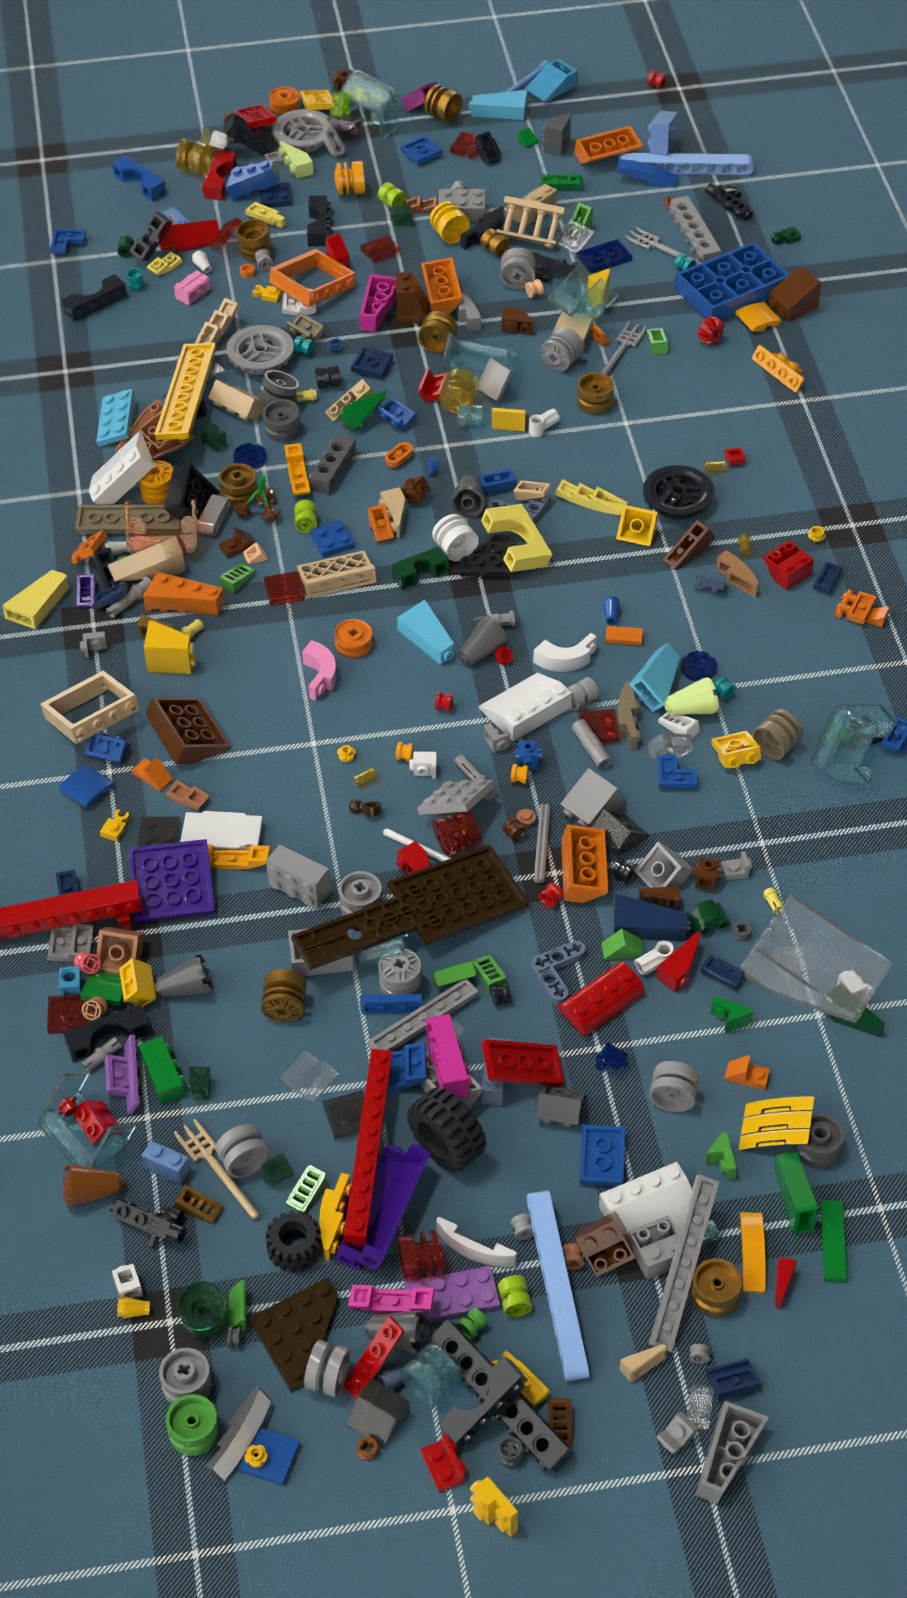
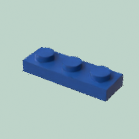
M422 994L360 996L361 1014L412 1013L422 1006Z

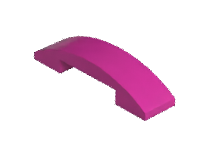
M352 1285L348 1306L354 1309L386 1314L413 1310H426L430 1312L432 1311L436 1289L413 1287V1290L376 1289L373 1285Z

